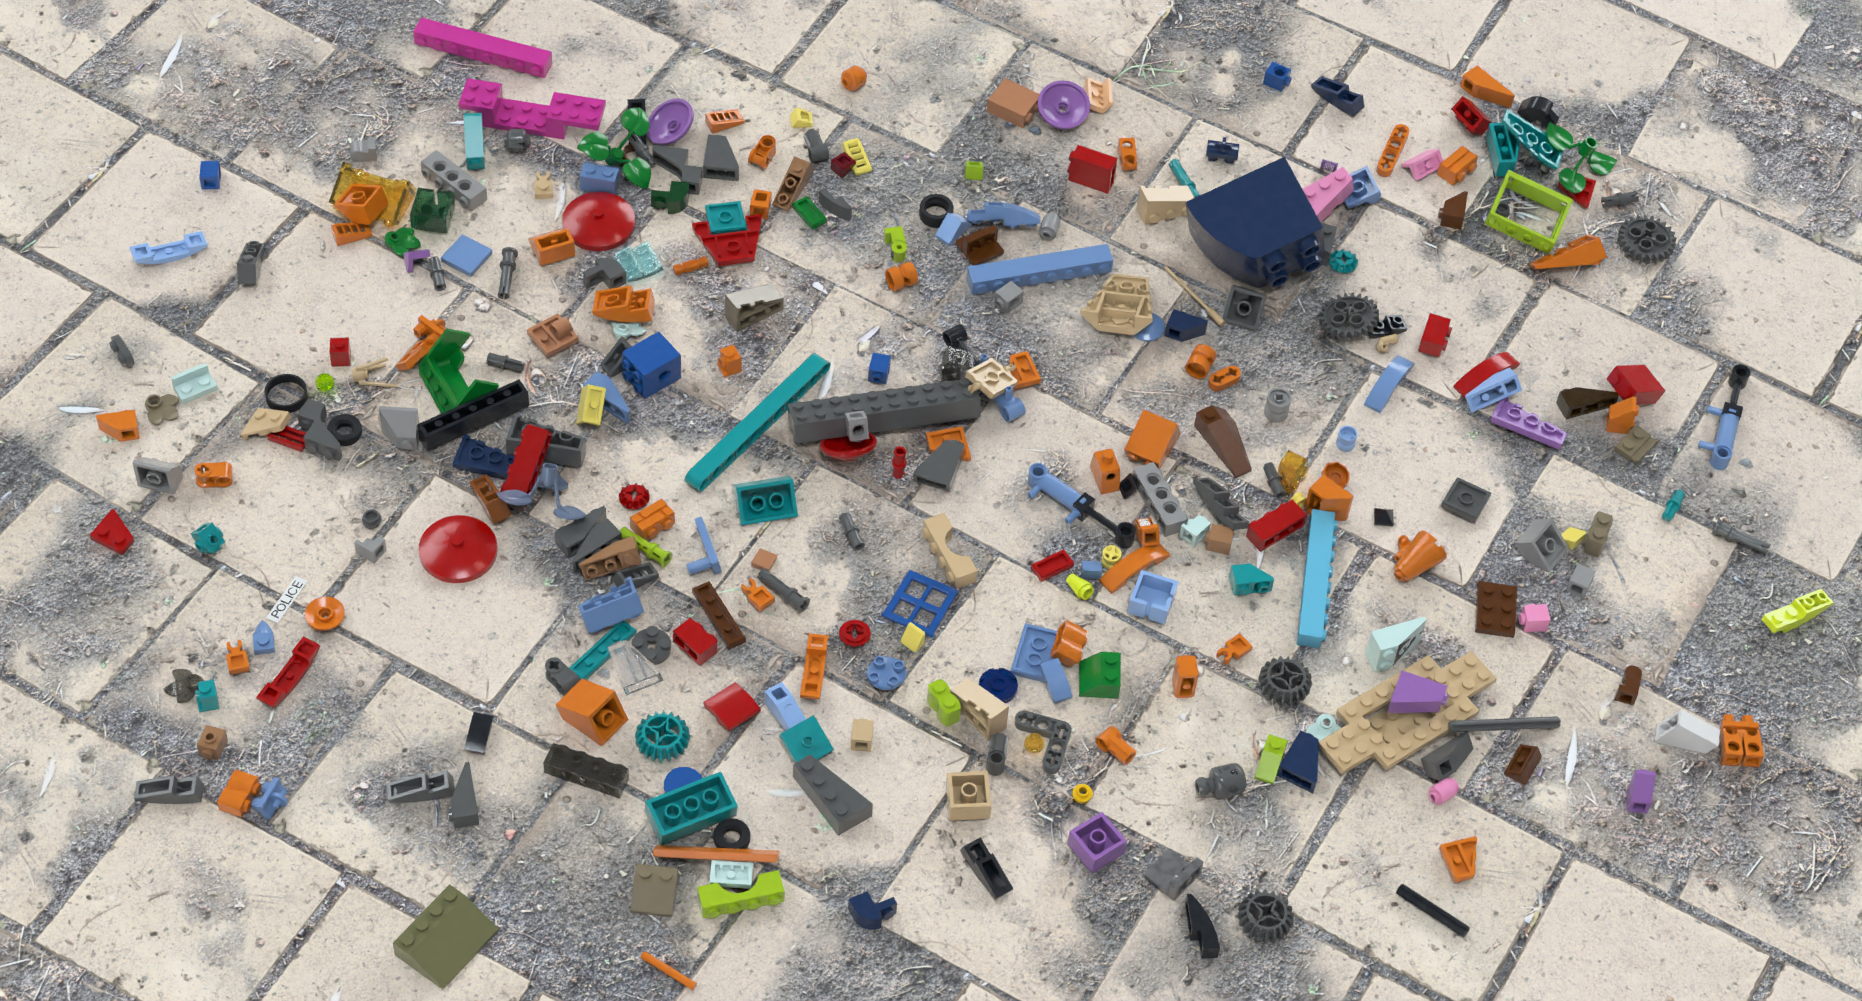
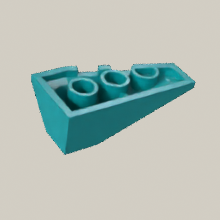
M1506 109L1501 121L1536 161L1549 169L1556 170L1563 151H1558L1549 144L1546 133Z

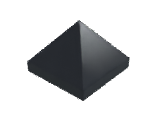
M1131 473L1120 482L1119 486L1125 500L1139 489Z
M1374 508V525L1393 526V509Z

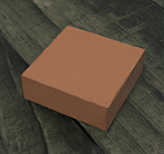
M760 548L752 560L751 566L759 570L766 568L770 572L777 560V555Z

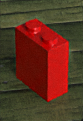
M1077 145L1075 151L1072 150L1069 155V161L1071 162L1067 169V173H1069L1068 181L1108 194L1115 181L1118 158Z
M1646 365L1616 366L1606 378L1622 400L1636 397V405L1656 404L1666 391Z

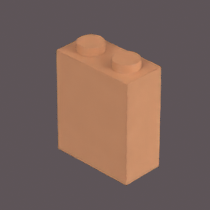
M1005 78L989 97L987 112L1024 128L1027 123L1032 121L1034 114L1039 112L1038 98L1040 94Z

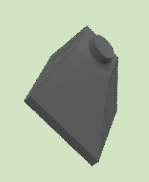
M1232 285L1223 319L1225 322L1257 331L1267 295L1252 289Z

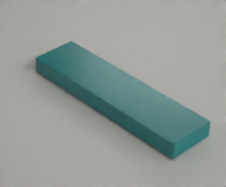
M623 620L608 631L569 668L578 675L580 680H587L637 634V630Z

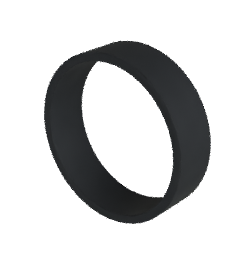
M281 374L273 377L268 381L264 390L266 403L272 410L292 413L301 409L308 398L305 382L299 376L293 374ZM281 383H295L304 389L303 396L292 404L280 405L268 398L270 390Z

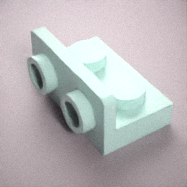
M206 363L171 377L173 389L182 404L218 390Z
M712 860L710 884L718 883L721 887L751 889L753 863H748L747 861Z

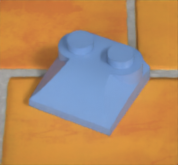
M1368 166L1349 174L1353 178L1354 191L1344 200L1348 209L1365 202L1373 204L1380 199L1381 192Z

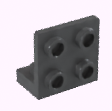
M1169 848L1144 872V877L1173 900H1176L1201 875L1203 861L1197 857L1193 862H1187Z

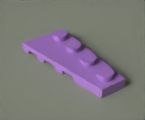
M1508 397L1500 400L1490 422L1556 449H1561L1567 436L1566 432L1548 421L1542 422L1538 415L1533 412L1529 414L1522 409L1523 406L1516 403L1514 405L1508 401Z

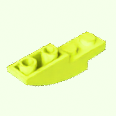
M1822 589L1794 599L1792 604L1764 614L1761 620L1773 633L1781 630L1785 633L1816 617L1834 602Z

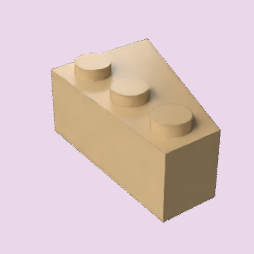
M1140 186L1137 211L1144 225L1187 215L1185 202L1193 199L1194 196L1188 186H1168V188H1160V186L1146 188L1145 186Z
M967 678L950 690V693L960 702V713L988 741L991 739V735L1006 729L1009 706L970 678Z

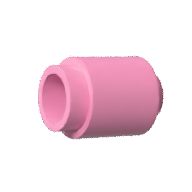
M1445 778L1429 788V798L1433 803L1442 805L1456 796L1459 791V785L1453 778Z

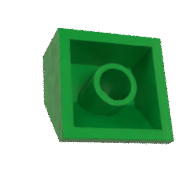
M1099 652L1079 662V697L1119 698L1121 687V653Z

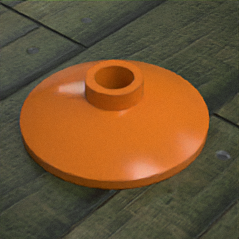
M333 597L316 598L305 609L306 622L316 630L326 631L334 629L341 624L345 617L343 604Z

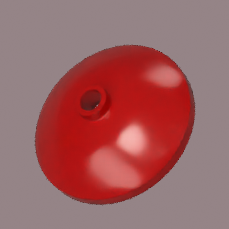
M869 433V439H864L861 442H850L848 436L820 441L822 452L835 459L845 461L859 459L870 453L877 445V439L871 433Z

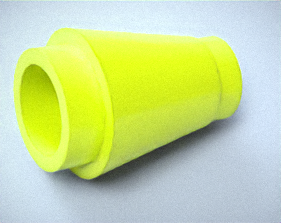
M1070 574L1067 577L1066 583L1079 599L1087 600L1093 595L1094 588L1090 582L1075 574Z

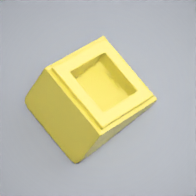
M796 107L790 114L791 127L803 128L813 126L811 112Z
M1569 527L1561 535L1568 547L1573 550L1585 540L1587 532Z
M910 622L901 638V643L913 652H916L924 645L925 632Z

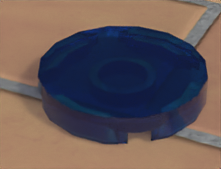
M1005 668L988 669L979 679V685L1004 703L1013 700L1017 694V678L1011 671Z

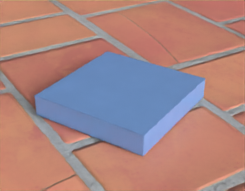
M462 234L443 254L441 262L472 277L493 253L492 249Z

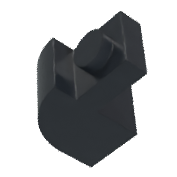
M1533 96L1523 100L1517 111L1525 121L1531 123L1539 120L1546 129L1549 122L1556 125L1559 120L1557 114L1552 110L1554 103L1541 96Z

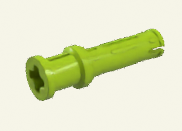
M627 527L620 529L622 539L635 537L639 550L644 552L648 559L657 561L663 568L670 563L673 555L672 552L661 549L657 543L648 542L627 529Z

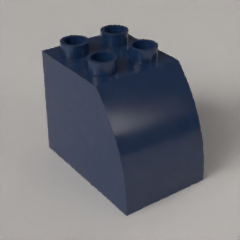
M1285 157L1185 202L1189 231L1199 249L1220 270L1242 283L1256 288L1269 284L1271 288H1276L1286 283L1290 278V274L1300 269L1304 273L1314 271L1323 263L1322 259L1325 258L1323 226Z

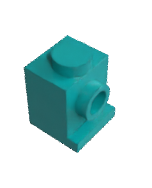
M214 679L198 682L199 690L195 691L199 713L219 709Z

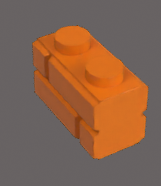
M1461 146L1439 164L1437 174L1451 185L1456 184L1458 181L1462 182L1466 174L1469 172L1473 173L1476 170L1478 157L1473 152H1469L1464 146Z
M663 499L656 501L630 517L631 529L645 540L655 538L660 531L670 529L675 523V513Z
M1182 655L1176 658L1172 676L1174 696L1176 698H1189L1195 695L1199 676L1195 656Z

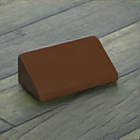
M1520 744L1504 771V775L1526 785L1542 758L1539 748L1537 746Z

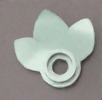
M611 322V325L614 327L613 333L617 339H620L621 336L628 339L630 335L640 336L646 332L645 328L639 326L640 322Z
M1322 714L1317 718L1316 723L1308 726L1306 733L1312 734L1321 741L1341 729V727L1336 725L1333 716ZM1327 720L1330 725L1325 726L1323 721Z

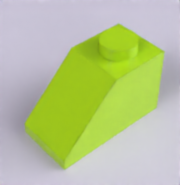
M1271 734L1268 735L1254 779L1274 784L1288 740Z

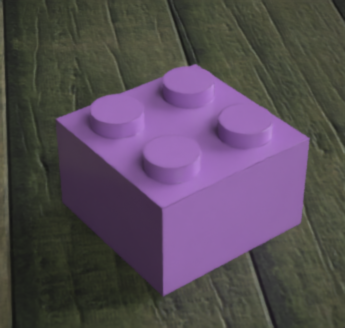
M1100 812L1069 831L1067 844L1089 871L1094 873L1125 854L1127 840L1106 815Z

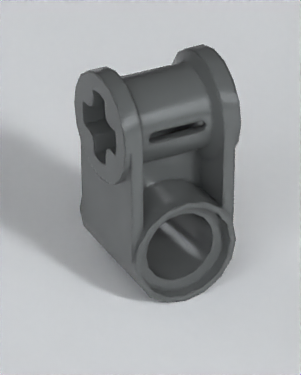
M553 657L546 661V679L560 694L565 696L580 681V678L561 659Z

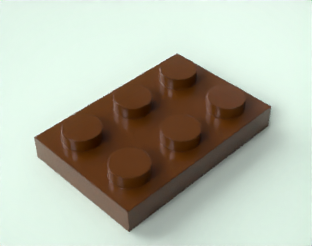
M1478 581L1475 633L1514 638L1517 586Z

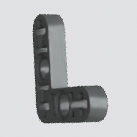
M1019 711L1015 715L1014 723L1018 730L1050 739L1043 758L1042 768L1048 774H1056L1061 768L1071 737V725L1065 721L1033 712ZM1039 723H1046L1048 728L1040 729L1037 725ZM1061 729H1064L1062 738H1059ZM1059 744L1063 749L1055 751L1052 749V746ZM1052 757H1054L1055 762L1053 766H1049Z

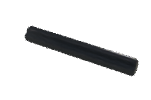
M1401 884L1398 887L1396 893L1462 937L1468 934L1470 930L1468 925L1405 884Z

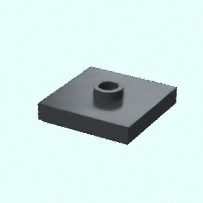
M1457 477L1444 498L1441 507L1475 523L1492 493Z

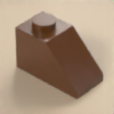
M1464 191L1445 201L1444 207L1440 208L1438 218L1441 219L1440 226L1461 230L1468 192Z

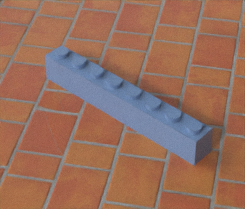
M1108 244L968 266L966 279L972 295L983 294L985 292L997 291L1010 281L1018 287L1101 273L1105 274L1112 272L1113 257Z

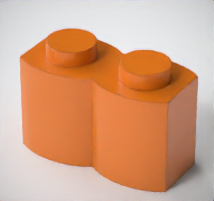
M1069 620L1064 621L1057 630L1050 657L1054 659L1059 658L1061 663L1069 667L1078 664L1083 656L1081 653L1082 648L1087 642V630Z
M236 769L218 799L219 810L242 818L245 813L250 811L252 806L251 800L260 793L261 784L259 777Z

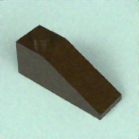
M1575 387L1560 391L1556 404L1567 420L1607 409L1610 405L1617 403L1619 395L1613 391Z

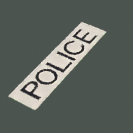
M295 576L266 618L278 623L305 586L307 580Z

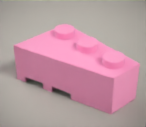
M1344 167L1303 188L1320 222L1327 216L1329 217L1332 214V210L1354 191L1353 178Z

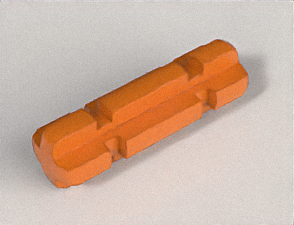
M703 256L698 258L699 260L693 259L682 262V265L680 263L673 266L674 274L680 275L683 272L687 273L698 270L699 267L705 268L708 266V260Z

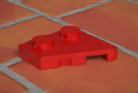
M114 509L110 510L90 534L91 540L121 555H124L134 543L132 534Z

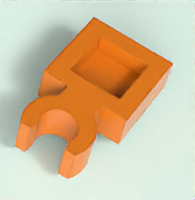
M749 579L751 587L741 584V591L747 594V600L758 611L761 612L775 602V596L763 585L757 588L756 582L753 579Z
M1239 633L1225 642V648H1220L1217 651L1216 657L1225 655L1223 664L1226 665L1230 663L1233 656L1238 660L1252 651L1253 646Z
M238 640L237 647H231L230 642H227V650L230 653L226 654L229 674L250 671L246 650L242 651L241 640Z

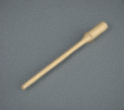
M1167 266L1164 268L1205 308L1208 316L1220 327L1225 324V320L1215 312L1214 308L1208 307Z

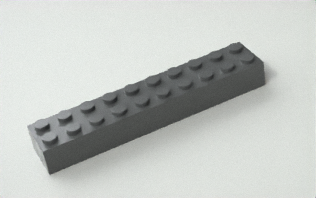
M962 378L960 380L942 381L932 384L926 383L918 386L890 388L883 391H870L862 394L788 404V421L795 443L848 436L845 413L863 410L867 416L869 433L981 417L980 396L977 391L970 393L968 386L973 383L968 378ZM859 425V426H856V427H854L853 430H857V429H859L861 426H860V425Z

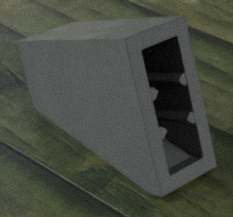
M708 134L703 163V178L739 181V165L726 136Z
M946 439L914 470V481L950 492L965 453L964 445L957 440L950 441Z

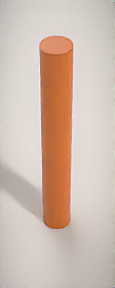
M646 951L641 954V959L689 989L694 990L697 986L695 981Z

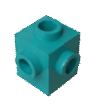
M213 522L204 523L190 533L195 540L196 548L203 553L214 554L225 543L222 531L215 527Z

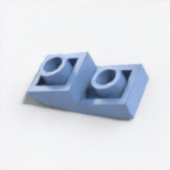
M1059 658L1040 663L1039 668L1047 682L1046 688L1053 702L1057 703L1072 698L1071 688Z

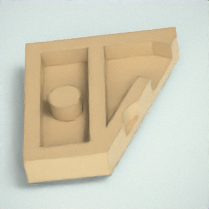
M257 408L240 435L243 440H247L249 435L258 433L259 436H263L272 432L283 431L292 416L288 411Z

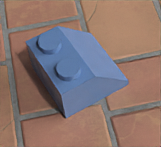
M584 162L579 175L580 190L607 192L616 195L623 174L622 167Z

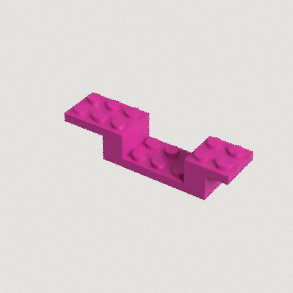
M467 78L458 105L459 109L482 113L483 127L507 131L509 129H525L527 134L564 140L568 126L598 131L606 107V100L554 92L550 105L503 98L501 83Z

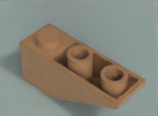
M794 156L772 205L786 211L790 210L792 203L802 193L814 171V167L810 162Z
M634 536L616 541L579 563L585 581L642 564L640 551Z

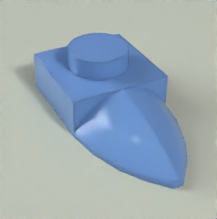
M264 620L257 625L253 634L255 655L275 653L273 631Z

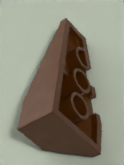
M1213 405L1196 412L1194 427L1233 476L1238 478L1251 472L1252 468L1239 430L1229 413L1225 409Z

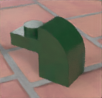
M671 181L670 191L652 190L651 207L668 209V214H676L683 211L689 201V182Z

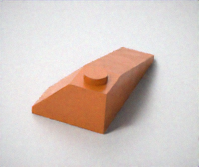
M1587 234L1567 243L1568 247L1556 249L1554 255H1545L1529 265L1534 269L1597 265L1607 256L1600 237Z

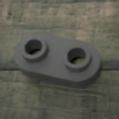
M119 334L112 336L109 344L112 351L118 353L117 357L121 365L125 364L126 367L133 365L134 359L121 336Z

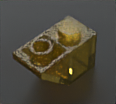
M1290 450L1286 452L1280 461L1277 472L1282 477L1281 482L1287 492V496L1293 490L1296 491L1300 485L1299 480L1301 477L1305 478L1309 471L1307 467L1308 459Z

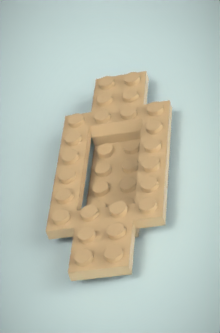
M1472 651L1443 668H1440L1427 655L1403 671L1447 685L1445 693L1449 694L1446 705H1441L1439 712L1389 713L1387 712L1388 708L1368 720L1364 719L1390 703L1401 673L1400 671L1338 708L1336 714L1346 726L1319 741L1318 748L1342 775L1369 758L1372 760L1377 759L1385 770H1388L1451 732L1448 729L1450 721L1470 720L1477 716L1480 710L1469 698L1494 684L1497 678Z

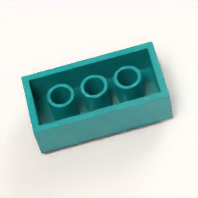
M720 771L646 800L644 811L660 845H664L720 823L725 819L735 817L738 805Z

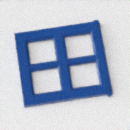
M909 569L881 615L905 627L911 622L924 631L926 636L932 638L935 636L934 633L956 598L958 590ZM912 580L927 586L920 599L905 593ZM932 589L947 595L940 608L925 602ZM900 600L916 606L908 619L893 613ZM920 609L935 614L929 627L913 622Z

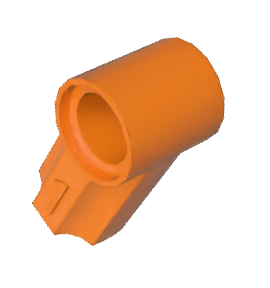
M1114 726L1108 727L1095 739L1096 744L1102 751H1109L1124 765L1130 763L1136 755L1137 751L1122 739L1121 733Z

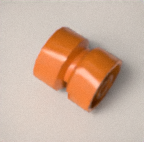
M911 261L900 264L899 268L894 266L885 270L887 284L893 292L903 289L904 285L909 287L918 283L917 271Z
M1205 344L1196 345L1185 365L1186 372L1196 379L1206 378L1217 357L1215 350Z

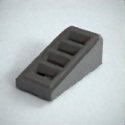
M648 562L616 571L614 583L619 587L626 583V578L632 577V582L636 589L659 578V574L652 564Z

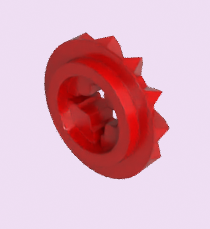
M628 483L626 487L621 488L619 493L620 503L625 508L632 510L643 508L650 499L649 490L644 485L640 486L637 483L634 485ZM636 492L637 495L633 500L632 494Z
M849 620L840 627L839 636L841 642H844L846 646H853L855 649L856 646L863 647L866 642H869L871 631L869 626L863 621ZM854 629H856V632H857V637H856V639H854V637H853V635H852L853 632H854Z

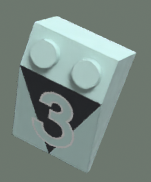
M1425 617L1371 631L1365 654L1374 672L1390 669L1420 642L1426 623Z

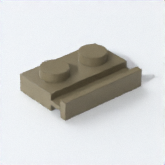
M1635 425L1615 446L1614 451L1628 461H1633L1634 465H1637L1655 447L1659 439L1652 438L1651 434Z

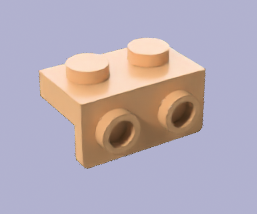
M1087 78L1084 81V86L1090 100V109L1104 114L1113 105L1111 79L1107 78L1101 83Z

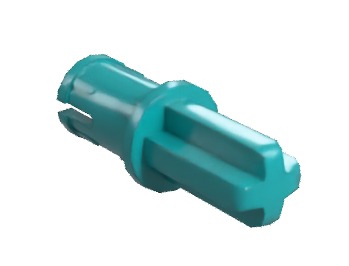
M1677 489L1674 490L1671 499L1666 502V509L1662 518L1668 522L1681 509V503L1685 498V493L1679 489L1678 492Z

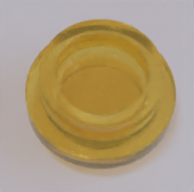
M1032 733L1025 738L1024 746L1029 752L1038 753L1044 748V739L1041 735Z

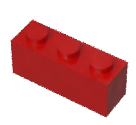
M1292 499L1287 503H1282L1274 511L1267 512L1259 520H1253L1248 525L1246 537L1262 552L1304 527L1307 514Z

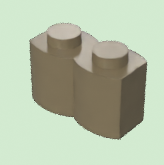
M1600 511L1595 514L1584 545V552L1595 557H1599L1602 554L1613 523L1612 515Z

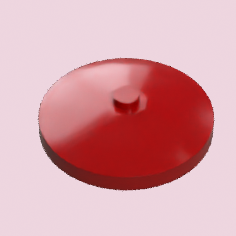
M591 192L575 198L567 205L563 212L562 225L563 228L569 230L576 246L589 251H607L621 246L631 237L635 228V214L630 204L623 198L607 192Z
M465 515L449 516L434 522L425 530L419 542V557L424 569L434 578L448 583H465L483 576L493 566L498 553L497 539L492 529L483 521Z

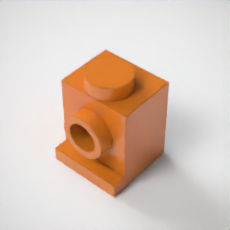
M754 189L750 203V215L762 214V219L768 220L772 192Z
M734 344L720 349L717 366L724 378L741 372V356Z

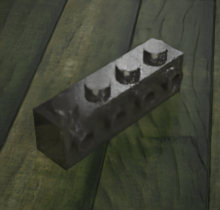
M553 743L543 762L544 773L619 799L629 781V768H626L624 765L608 762L601 757L596 758L584 751L570 749L563 744Z

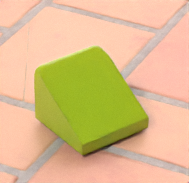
M966 161L965 179L982 180L983 162Z

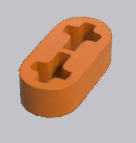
M1236 366L1225 367L1210 375L1208 386L1213 391L1224 390L1239 382L1241 371Z

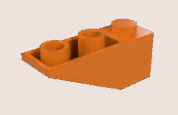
M1478 65L1463 74L1460 87L1471 96L1508 108L1512 107L1515 95Z

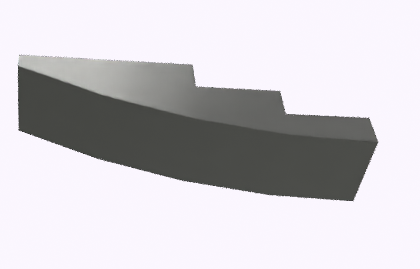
M1209 477L1193 479V483L1203 500L1224 524L1232 530L1248 529L1249 521L1239 515L1240 507L1229 500L1230 492Z

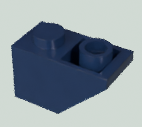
M1173 309L1166 324L1165 337L1183 342L1206 334L1208 320Z

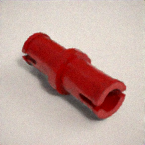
M898 446L894 450V458L892 459V475L896 479H901L905 475L904 470L907 460L905 458L906 449Z

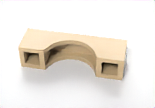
M942 513L925 519L921 532L924 539L929 541L931 552L938 557L939 566L944 568L948 582L952 583L955 589L977 582L978 570L970 556H960L948 549L946 543L952 538L953 526L946 514Z

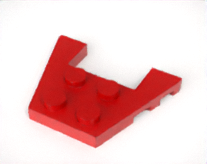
M762 214L745 216L748 229L746 231L711 235L708 221L692 223V230L718 266L754 262Z

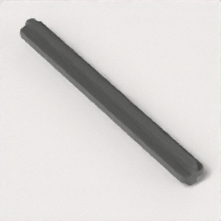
M1557 716L1450 721L1448 729L1451 732L1559 728L1561 720Z

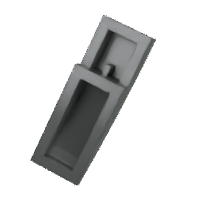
M448 770L432 775L422 772L387 783V795L390 803L441 799L452 796L455 790L454 778Z
M175 775L136 781L134 800L156 804L202 802L204 784L197 776L177 779Z

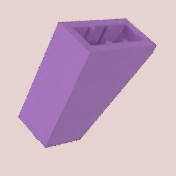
M1402 670L1387 712H1439L1441 705H1446L1449 694L1445 693L1447 685Z

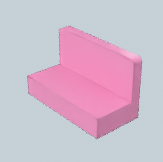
M1439 149L1426 150L1405 161L1401 166L1402 168L1410 167L1414 180H1419L1439 168V164L1443 162Z

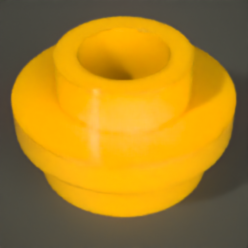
M1079 784L1073 788L1072 796L1077 803L1085 804L1092 799L1093 791L1088 785Z

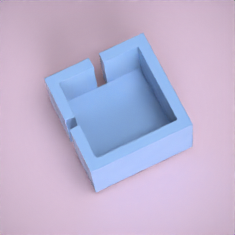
M1141 570L1129 601L1128 613L1141 618H1145L1146 615L1149 616L1148 620L1165 625L1176 596L1178 581Z

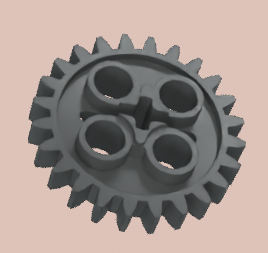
M1637 215L1636 219L1630 217V220H1625L1624 224H1621L1617 241L1620 242L1619 247H1623L1622 252L1628 251L1627 256L1633 255L1634 261L1639 258L1640 263L1646 260L1650 264V261L1653 260L1657 264L1658 259L1663 262L1664 258L1668 259L1673 254L1677 238L1674 237L1675 232L1671 231L1672 227H1666L1667 222L1660 223V218L1654 220L1653 216L1649 219L1646 215L1643 218Z
M1352 292L1348 296L1347 293H1344V297L1338 294L1337 299L1331 297V303L1325 302V306L1321 307L1322 311L1319 317L1322 330H1325V334L1330 333L1331 338L1337 336V340L1343 337L1345 341L1348 338L1354 341L1355 337L1362 339L1361 335L1368 336V331L1374 332L1373 327H1377V322H1379V309H1377V304H1373V300L1368 301V296L1361 298V294L1354 296V292ZM1351 306L1350 324L1347 328V321L1349 320V307Z

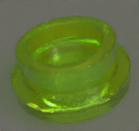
M327 373L320 374L315 381L316 388L320 391L331 390L334 387L333 377Z

